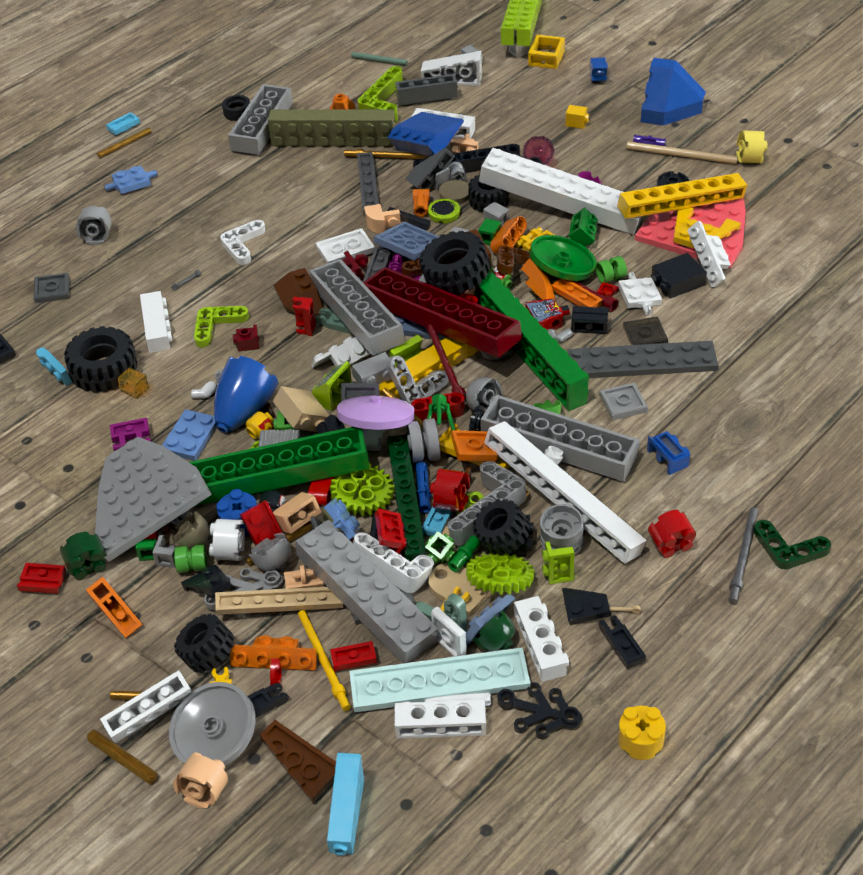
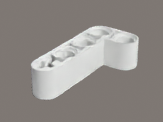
M361 532L354 536L353 544L401 590L407 593H414L428 581L434 565L431 557L419 555L410 562L389 547L379 545V541L367 533Z

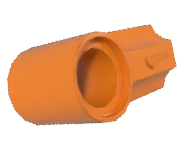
M413 189V211L415 215L424 217L428 214V204H430L429 189Z

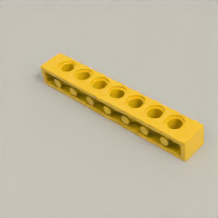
M739 173L634 190L620 193L617 207L625 219L702 206L744 198L747 184Z

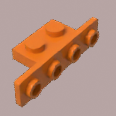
M263 635L256 637L252 646L233 645L230 649V665L234 667L270 668L271 658H279L282 669L315 670L317 667L316 649L299 648V639H293L289 636L271 638V636Z

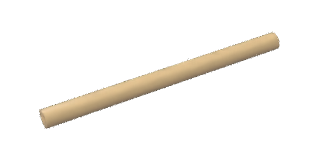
M629 141L626 146L628 150L736 165L738 162L737 156Z

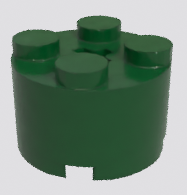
M89 532L76 533L66 539L67 543L64 547L61 545L60 553L67 571L76 580L84 579L87 574L99 573L106 569L105 564L107 560L104 557L107 554L96 533L94 535H90Z

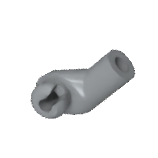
M569 328L560 333H555L554 329L547 330L557 342H563L573 335L572 330Z

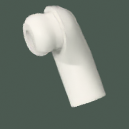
M210 381L202 389L191 390L192 399L210 398L216 391V383Z

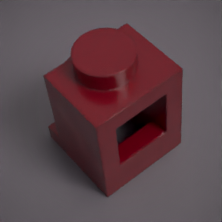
M254 324L251 328L236 329V334H232L233 344L237 345L238 352L260 349L257 324Z

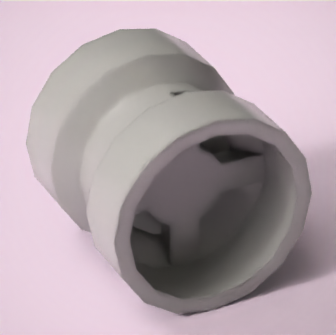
M453 162L448 166L451 180H466V174L461 163Z

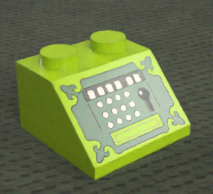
M346 361L334 367L312 389V394L324 409L332 412L342 401L341 383H352L350 362Z

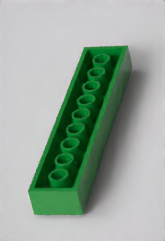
M492 272L488 273L485 280H482L479 286L476 285L474 287V296L478 298V304L520 321L522 339L513 346V350L568 412L587 404L589 394L588 374L578 366V363L568 355L567 351L558 344L557 340L551 337L547 329L539 324L537 318H534L529 313V310L520 303L519 299L514 297L510 289L502 284L500 278H497Z
M349 427L189 462L200 471L212 494L195 506L220 501L222 497L234 489L254 494L370 469L362 428Z

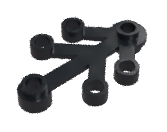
M537 682L530 683L528 695L535 698L538 704L515 698L514 692L510 689H502L497 694V703L502 709L507 710L514 707L534 713L525 718H517L514 721V730L519 734L525 733L528 726L549 717L556 720L546 725L539 724L536 726V737L538 739H547L550 732L561 727L568 729L577 728L582 722V715L579 710L568 706L562 697V691L558 688H552L549 691V700L552 703H556L560 710L553 709L541 691L540 684Z

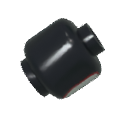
M266 491L259 500V504L267 500L272 512L286 502L284 496L277 491Z

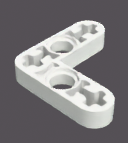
M254 220L221 234L222 246L238 264L246 265L250 263V251L242 242L264 234L266 231L265 223L262 220Z

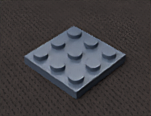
M403 222L374 236V243L382 248L390 249L396 254H401L409 260H416L420 258L422 251L425 250V246L428 243L430 244L434 238H439V236Z

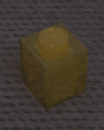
M130 367L117 378L121 392L136 399L149 389L146 375Z

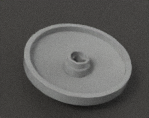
M226 682L208 683L193 690L178 705L170 722L169 740L174 754L184 764L194 752L212 760H220L225 766L234 761L249 744L255 729L256 717L251 700L240 688Z

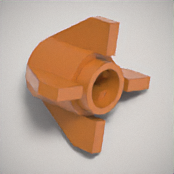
M339 93L333 97L329 110H355V104L346 95Z

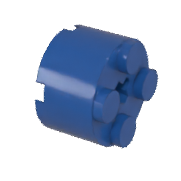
M234 489L222 497L216 504L218 518L242 520L239 514L257 505V502L251 494L242 492L240 489ZM240 524L241 528H245V536L250 535L245 525Z

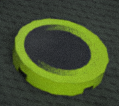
M435 200L428 207V216L434 222L439 223V221H443V223H450L459 218L460 205L454 200Z

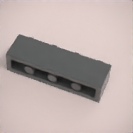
M455 74L395 82L396 98L399 106L458 97Z

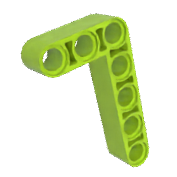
M399 66L390 67L358 98L359 110H394V120L397 123V105L385 100L396 90L395 82L403 81L402 68Z

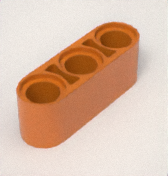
M518 216L504 223L490 243L494 254H497L499 246L513 247L527 228V222L524 217Z

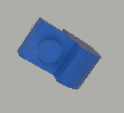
M606 57L590 58L591 82L607 81L608 64Z

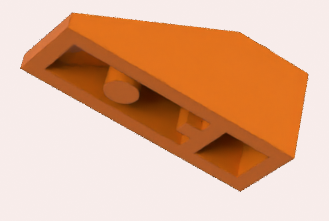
M101 577L86 589L88 596L125 638L143 625L104 577Z

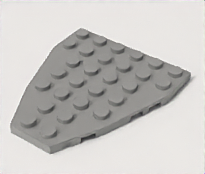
M140 437L130 440L126 445L107 456L98 488L95 533L99 536L107 554L104 558L110 562L212 495L200 471L166 447Z

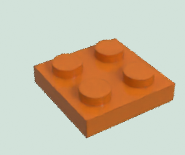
M452 430L451 439L458 461H496L497 453L484 443L488 431Z

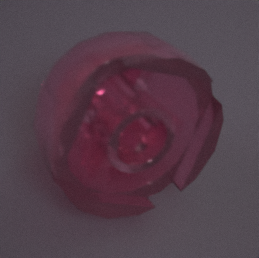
M533 136L524 144L523 157L527 159L538 157L542 160L543 165L547 166L554 160V145L547 137Z

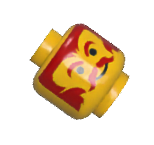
M256 412L246 421L247 427L245 430L253 439H260L261 430L274 429L272 423L274 420L267 412L265 414L263 412Z

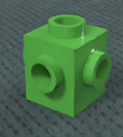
M437 531L426 542L427 556L431 557L435 564L438 562L441 564L446 563V561L450 562L456 554L455 541L447 534L442 535ZM444 548L441 553L438 552L439 549Z

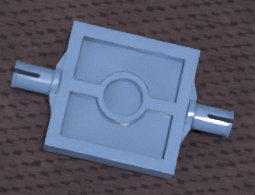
M134 166L131 169L111 174L113 183L104 185L106 192L116 189L120 194L150 186L149 178L158 176L156 170L146 172L141 166Z
M335 498L324 507L333 519L332 524L335 525L334 527L340 528L349 540L360 531L358 520L354 516L350 517V513L348 514V511H346V505L341 500L338 501Z

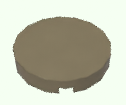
M450 180L443 183L439 188L440 199H451L458 204L469 199L468 183L461 180Z

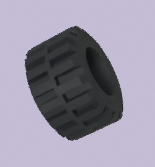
M476 175L468 183L469 205L474 210L483 212V209L493 202L505 208L509 204L508 191L479 182L480 175Z
M497 499L493 503H487L488 505L481 508V512L476 514L477 519L473 521L475 536L484 548L493 555L498 554L501 556L504 553L510 554L512 550L516 551L519 549L518 546L520 544H524V539L528 538V531H530L528 519L512 500L503 499L501 501Z
M210 613L207 615L202 614L199 617H195L181 629L180 634L176 637L177 641L174 643L175 653L194 672H208L214 667L219 666L226 659L227 655L230 654V649L234 645V636L216 615Z

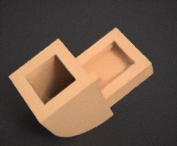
M380 204L364 206L367 227L375 233H382L386 229L401 223L399 209L382 212Z

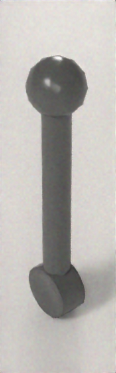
M196 270L194 274L181 282L172 284L171 288L174 291L178 290L182 284L196 276L199 277L201 272Z

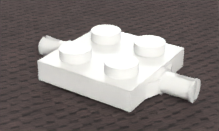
M631 272L628 273L629 279L618 281L619 290L627 308H642L646 315H651L652 310L650 307L662 304V298L653 279H637L634 272L632 274Z

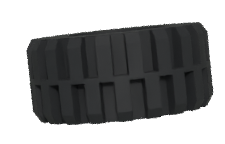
M452 231L449 234L440 235L439 238H434L430 244L428 243L425 246V250L422 251L419 259L420 268L426 283L454 295L458 293L464 294L465 291L473 290L476 285L479 286L482 280H485L490 270V261L483 241L480 237L468 231L466 233L464 231Z
M105 326L89 328L88 331L80 332V335L74 336L72 341H69L64 351V359L71 381L85 391L107 392L109 389H117L119 385L123 386L126 384L127 380L132 378L137 369V358L130 336L124 331L116 330L110 326L108 328H105ZM108 357V358L103 359V360L95 361V360L100 359V358Z

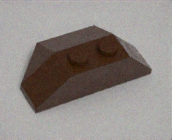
M305 268L287 273L273 285L285 309L295 313V310L292 308V305H294L293 297L313 298L315 317L320 314L319 311L323 307L317 288Z

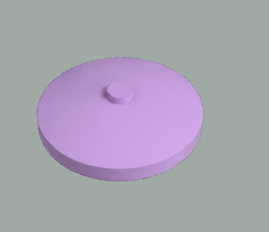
M360 396L339 403L337 406V418L341 422L357 428L393 429L408 425L414 420V407L408 402L397 398Z

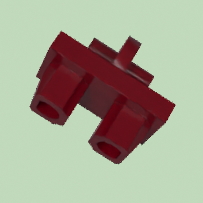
M348 250L345 251L344 255L346 258L342 261L357 277L364 280L365 275L361 268L367 266L368 257L365 254H357L354 259Z

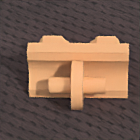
M465 134L464 138H452L450 141L452 154L479 149L478 142L470 139L469 134Z
M300 565V570L284 572L286 589L324 587L323 581L313 573V570L305 569L304 565Z

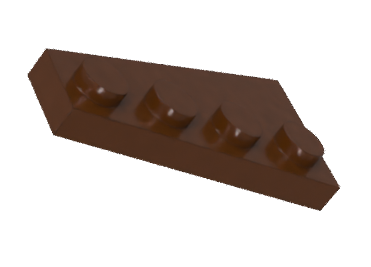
M274 720L260 734L261 741L312 803L334 782L336 761L277 720Z

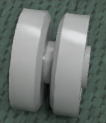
M434 418L423 420V432H421L417 421H412L407 425V441L413 464L424 461V450L429 461L440 460V446Z

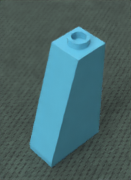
M337 753L327 836L329 853H334L335 855L353 854L364 785L361 754Z

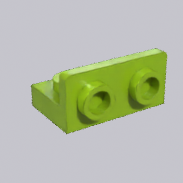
M545 542V550H542V558L545 563L542 564V572L544 577L547 576L549 585L574 581L573 546L552 550L550 542Z

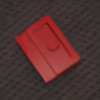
M267 500L239 514L255 546L267 538L269 540L275 539L274 535L277 533H283Z
M25 563L19 578L20 582L17 583L18 591L58 594L59 586L62 585L67 571L65 565Z

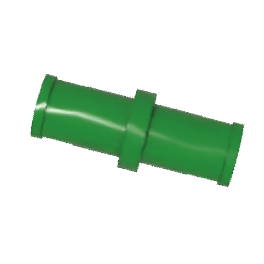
M470 536L468 541L457 549V554L448 563L450 570L457 573L466 561H470L474 551L481 545L476 536Z

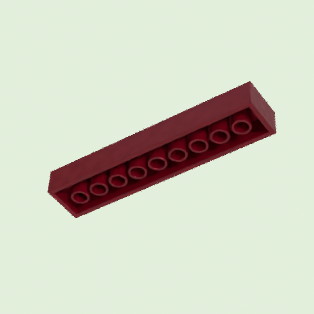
M382 268L363 282L391 313L424 327L432 324L436 332L497 358L522 339L519 320L390 268Z

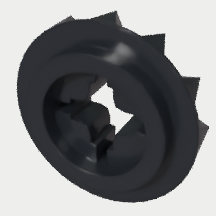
M478 405L474 408L470 418L469 431H481L480 419L485 413L483 406Z

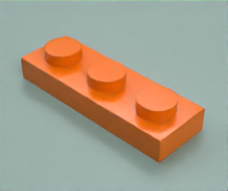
M560 278L551 285L554 292L578 306L600 307L603 303V299L570 280Z

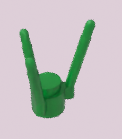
M443 394L433 395L431 398L432 404H429L427 419L432 418L434 411L437 414V424L440 425L441 414L446 411L450 428L455 430L450 412V404L447 403L446 396Z

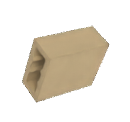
M281 386L273 400L274 404L294 429L317 432L316 426L324 422L329 416L311 391Z

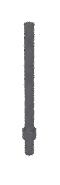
M755 507L750 508L734 578L730 581L729 589L731 591L728 601L731 604L737 603L739 592L742 591L743 587L742 577L758 509Z

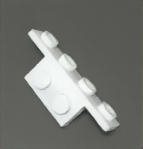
M697 221L687 231L700 262L707 271V278L711 287H716L725 280L722 269H727L731 264L719 236L707 235L702 222Z
M348 337L340 346L336 344L328 349L329 352L317 354L313 358L311 367L315 368L329 359L332 360L335 366L346 361L350 362L351 366L367 357L370 352L356 337Z

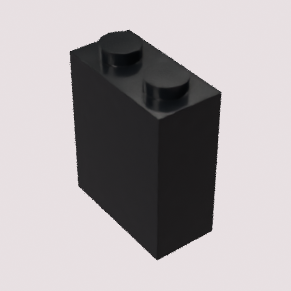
M689 253L652 266L651 278L670 299L706 285L707 271Z

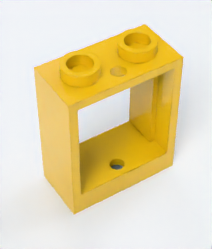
M536 35L528 52V66L557 69L565 51V38ZM538 49L554 50L555 53L543 52V51H537V50H538Z

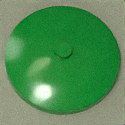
M543 235L535 238L531 244L529 254L532 261L543 271L555 277L581 281L590 278L595 272V265L597 263L595 256L585 246L572 239L557 235Z

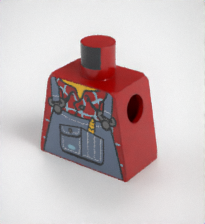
M554 299L525 302V307L529 310V313L534 318H537L539 324L547 330L561 328L563 326V317L570 315L568 305L558 307Z

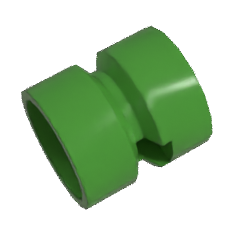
M621 256L610 258L609 261H599L595 265L596 274L601 283H608L613 281V279L618 280L627 276L626 263Z
M205 544L195 545L192 549H189L187 546L175 547L174 554L177 573L190 572L191 569L195 572L203 571L207 567Z

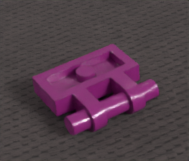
M147 418L111 424L112 443L120 442L112 445L113 451L126 445V440L150 436ZM148 437V438H143V439H146V440H148V441H151V438H150V437Z

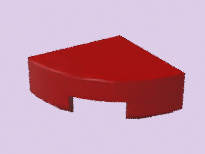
M602 282L597 293L605 297L614 296L618 292L619 286Z
M271 658L270 685L281 682L282 668L279 658Z

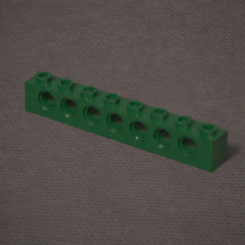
M407 434L389 436L387 439L397 511L401 514V520L404 524L403 533L404 538H406V546L403 549L404 557L411 562L419 555H426Z

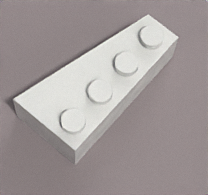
M477 51L423 61L421 78L455 74L457 85L480 86L482 79V52Z

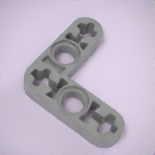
M391 356L386 361V368L401 399L409 404L415 399L431 396L448 383L446 372L441 370L433 371L415 383L402 357ZM395 361H397L398 364H396V367L394 368L393 365L395 364ZM403 375L407 379L405 386L400 383V378ZM438 376H441V378L439 379L440 382H432L437 380L439 378ZM424 383H427L428 385V391L426 393H424L422 390V385Z

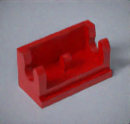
M293 297L294 305H292V308L295 310L296 327H304V329H296V333L312 337L316 326L313 298Z

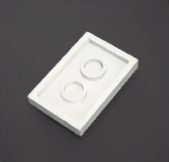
M362 228L316 242V248L326 264L338 259L343 260L346 258L344 252L347 250L355 259L357 254L368 255L373 253L375 246Z

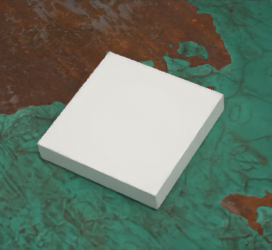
M438 606L432 609V623L438 628L437 641L454 657L466 655V632Z

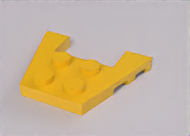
M691 207L678 210L673 242L694 248L687 231L697 222L695 219H690L694 208ZM726 219L720 228L714 227L711 224L702 223L707 235L719 236L722 239L723 237H729L732 231H738L741 223Z

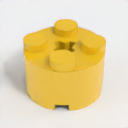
M648 706L627 707L624 710L619 722L618 743L622 750L624 749L629 753L630 757L637 760H648L655 757V754L662 750L666 723L660 710L656 707Z

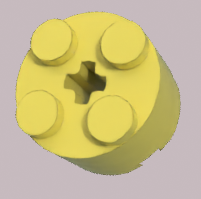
M742 130L739 132L736 146H739V151H736L738 162L763 163V152L767 150V141H764V131Z

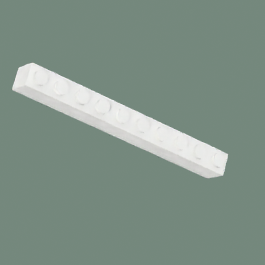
M504 421L488 429L484 443L490 449H493L497 455L554 504H566L579 510L583 516V528L624 564L641 555L647 541L507 422Z

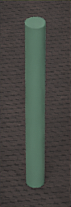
M352 52L351 54L352 58L404 66H407L408 63L407 60L357 52Z

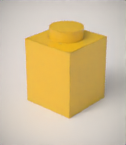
M569 105L565 116V126L583 129L585 124L589 122L587 107Z

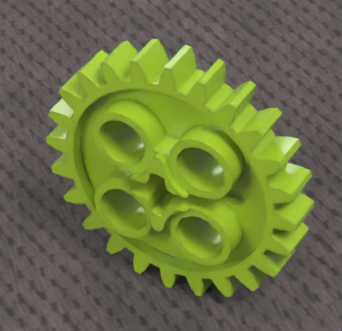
M369 463L370 469L334 476L330 486L331 499L341 500L347 507L346 511L348 513L353 511L354 516L358 512H361L362 517L365 515V512L372 516V511L380 508L386 509V504L390 505L391 499H393L394 485L393 479H390V474H385L384 469L378 471V466L371 468Z
M490 552L488 556L483 553L482 557L475 556V559H470V563H467L466 577L467 581H471V586L476 585V589L483 588V592L490 590L491 594L499 592L500 595H503V592H507L511 595V591L519 593V589L525 591L526 587H531L534 579L533 565H529V561H524L523 557L516 558V554L509 556V554L505 553V555L499 556L498 554L493 555Z

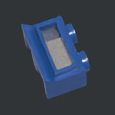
M666 431L655 437L648 436L647 452L651 453L657 450L656 459L659 463L665 461V459L667 460V473L669 475L689 466L690 452L687 447H682L679 444L678 438L675 435H671Z

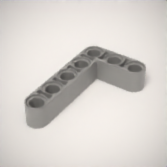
M488 461L480 465L482 485L492 492L448 522L449 536L455 541L454 545H463L470 536H475L473 521L477 519L476 514L481 512V508L488 505L487 503H493L497 499L501 501L503 499L512 500L518 506L524 503L527 499L525 481L495 462Z

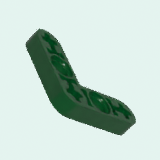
M759 520L755 524V537L774 564L780 569L786 570L825 557L830 552L831 542L824 536H817L788 546L770 521ZM777 542L780 546L772 547L769 543ZM805 550L808 552V555H800L797 551Z

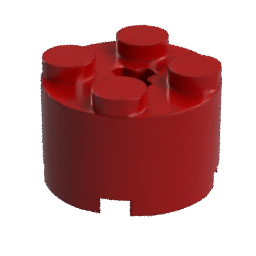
M439 468L436 480L430 486V493L433 494L434 499L433 508L462 512L469 496L465 495L466 489H470L468 473Z
M679 510L665 512L657 517L658 522L655 524L652 522L648 527L650 537L665 558L671 557L675 551L681 549L682 551H687L693 547L692 542L696 537V531L683 511L682 513Z

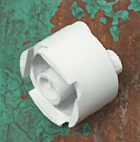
M217 519L216 523H211L210 535H213V544H210L209 547L210 556H214L215 560L241 561L242 556H239V551H244L245 528L240 527V524H244L243 520Z

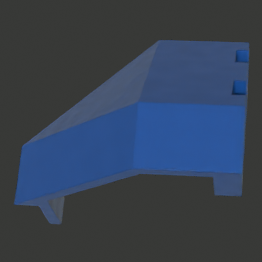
M653 58L649 69V81H647L645 89V101L641 109V122L664 126L701 114L706 91L677 61Z

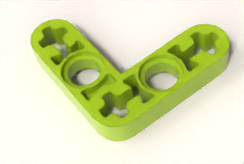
M245 306L203 307L198 310L194 331L195 345L201 348L210 345L214 324L246 322L249 319L248 309Z

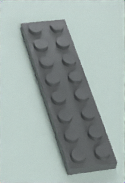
M713 341L567 349L568 355L578 363V366L588 374L589 378L718 371L719 366Z

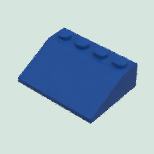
M420 112L396 125L388 139L398 150L432 156L446 148L464 120Z

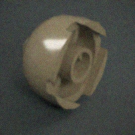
M194 511V515L192 513L187 514L175 526L177 532L175 535L171 533L170 543L175 547L187 546L189 549H192L195 545L205 544L206 546L209 541L210 531L207 521L196 511Z

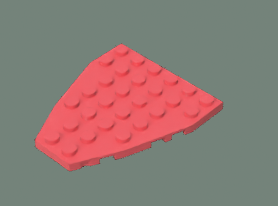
M744 198L691 207L694 208L690 219L701 221L704 224H711L714 227L720 228L726 219L741 223L738 231L734 230L729 237L721 239L723 248L732 266L743 249L746 213ZM678 210L651 214L635 235V241L679 254L689 253L693 258L699 259L694 248L673 242Z

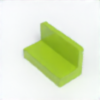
M416 335L405 341V343L391 349L389 357L400 356L404 361H407L423 351L421 349L423 339Z

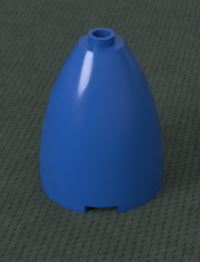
M240 356L239 358L229 357L219 378L214 399V420L219 431L227 433L241 427L251 416L259 412L271 398L278 386V379L275 375L271 376L264 370L266 366L245 356Z

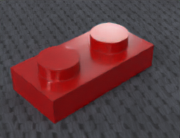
M373 641L330 649L334 672L377 663Z

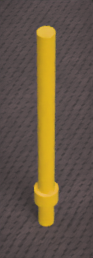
M301 610L298 612V616L313 648L316 649L317 657L332 686L331 692L334 698L338 699L342 710L348 711L351 706L346 697L347 692L344 686L339 683L306 611Z

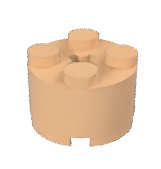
M197 752L192 753L173 781L175 792L177 794L181 792L185 796L183 800L192 806L203 809L209 805L213 806L228 782L224 763L217 759L212 760L202 756Z

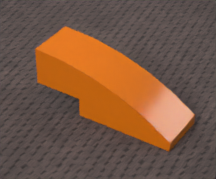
M529 258L520 268L529 277L526 284L542 300H555L551 283L545 272Z

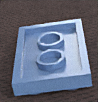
M185 409L162 446L181 458L192 461L197 460L217 428L214 416Z

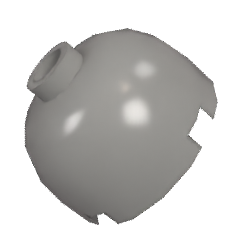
M488 377L475 379L467 388L466 401L468 406L474 410L475 407L480 405L484 407L486 412L495 396L502 394L501 384L497 380Z
M284 533L275 534V539L269 540V538L263 540L251 550L252 554H249V556L258 568L264 571L276 570L278 572L287 566L286 562L291 555V545Z

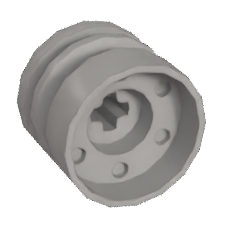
M557 504L547 508L540 518L542 549L545 550V542L549 541L552 550L573 546L574 556H576L583 546V516L579 510L566 504Z

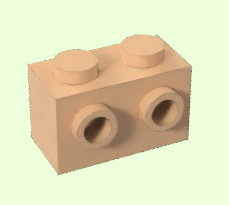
M303 492L273 511L281 530L289 534L309 522L312 516L316 517L321 513L314 495Z

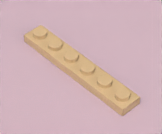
M328 587L215 592L216 615L343 608V602Z

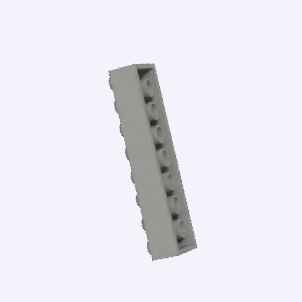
M341 259L309 271L310 278L317 288L318 295L372 356L405 343L402 324Z
M499 395L495 396L480 419L481 431H488L490 427L505 421L543 454L549 446H555L563 451L561 462L623 482L638 457L639 439Z
M329 519L296 541L297 556L310 570H313V573L323 581L402 664L410 663L437 642L438 628L338 528H335V525Z

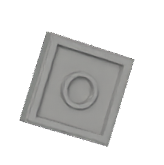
M635 383L599 391V396L612 421L648 412V406Z

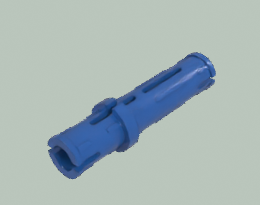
M419 462L415 466L418 508L420 513H428L431 510L430 498L432 496L429 489L428 465L424 462Z

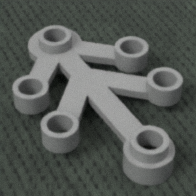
M243 568L240 570L241 580L225 575L232 587L239 588L234 591L272 590L279 588L283 583L282 576L275 570L262 574L252 571L250 568ZM251 579H253V580H256V581H258V582L249 583L248 581H250ZM205 595L204 602L206 608L216 611L215 596ZM247 613L234 615L236 618L242 619L247 615Z

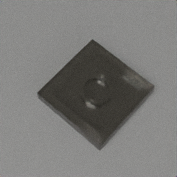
M658 316L623 322V328L631 345L668 343V338Z

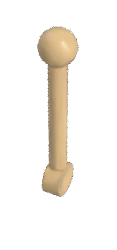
M638 605L633 607H610V611H629L639 614L641 607Z

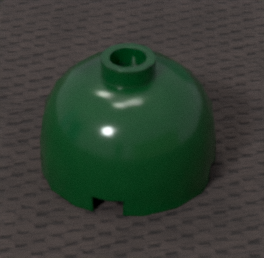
M500 611V617L498 618L495 615L478 632L480 634L479 639L474 637L472 641L484 652L500 651L501 649L507 650L513 644L511 641L515 634L513 621L504 611Z

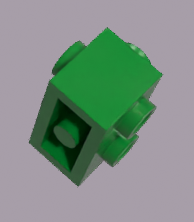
M585 207L572 216L568 237L585 247L587 245L590 246L595 241L598 224L597 217L591 214Z

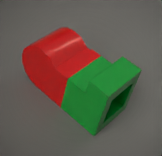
M158 530L136 544L139 561L154 560L153 553L145 555L143 552L144 550H152L153 552L158 540Z

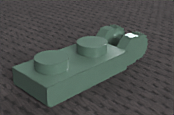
M321 308L320 314L315 317L316 323L321 326L354 335L340 318L328 308Z

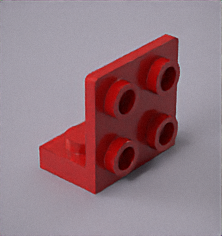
M378 509L375 513L379 545L387 546L399 554L406 546L401 514Z

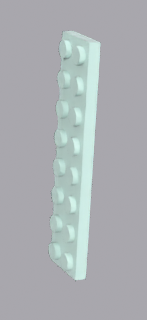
M523 647L349 671L354 712L395 707V703L425 702V699L486 692L492 694L498 693L502 689L514 691L530 687Z

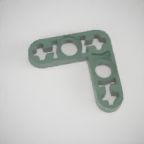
M450 594L444 601V613L461 629L467 632L466 603L459 595ZM418 601L415 606L432 622L431 610L434 608Z

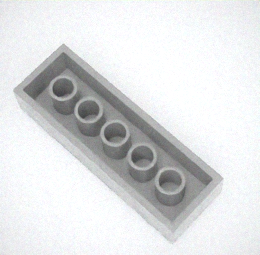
M262 84L228 134L231 151L260 155L270 139L268 124L270 110H289L293 104L291 88Z

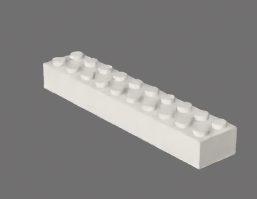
M492 148L481 166L479 182L571 214H575L585 207L591 214L597 217L598 223L632 235L635 234L643 216L625 219L617 207L620 193H623V191L539 164L500 149Z

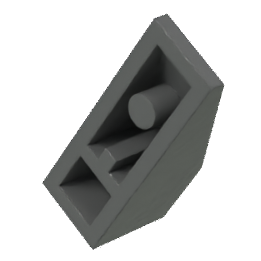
M447 148L442 149L416 165L406 177V180L418 189H430L436 181V173L446 169L455 155Z

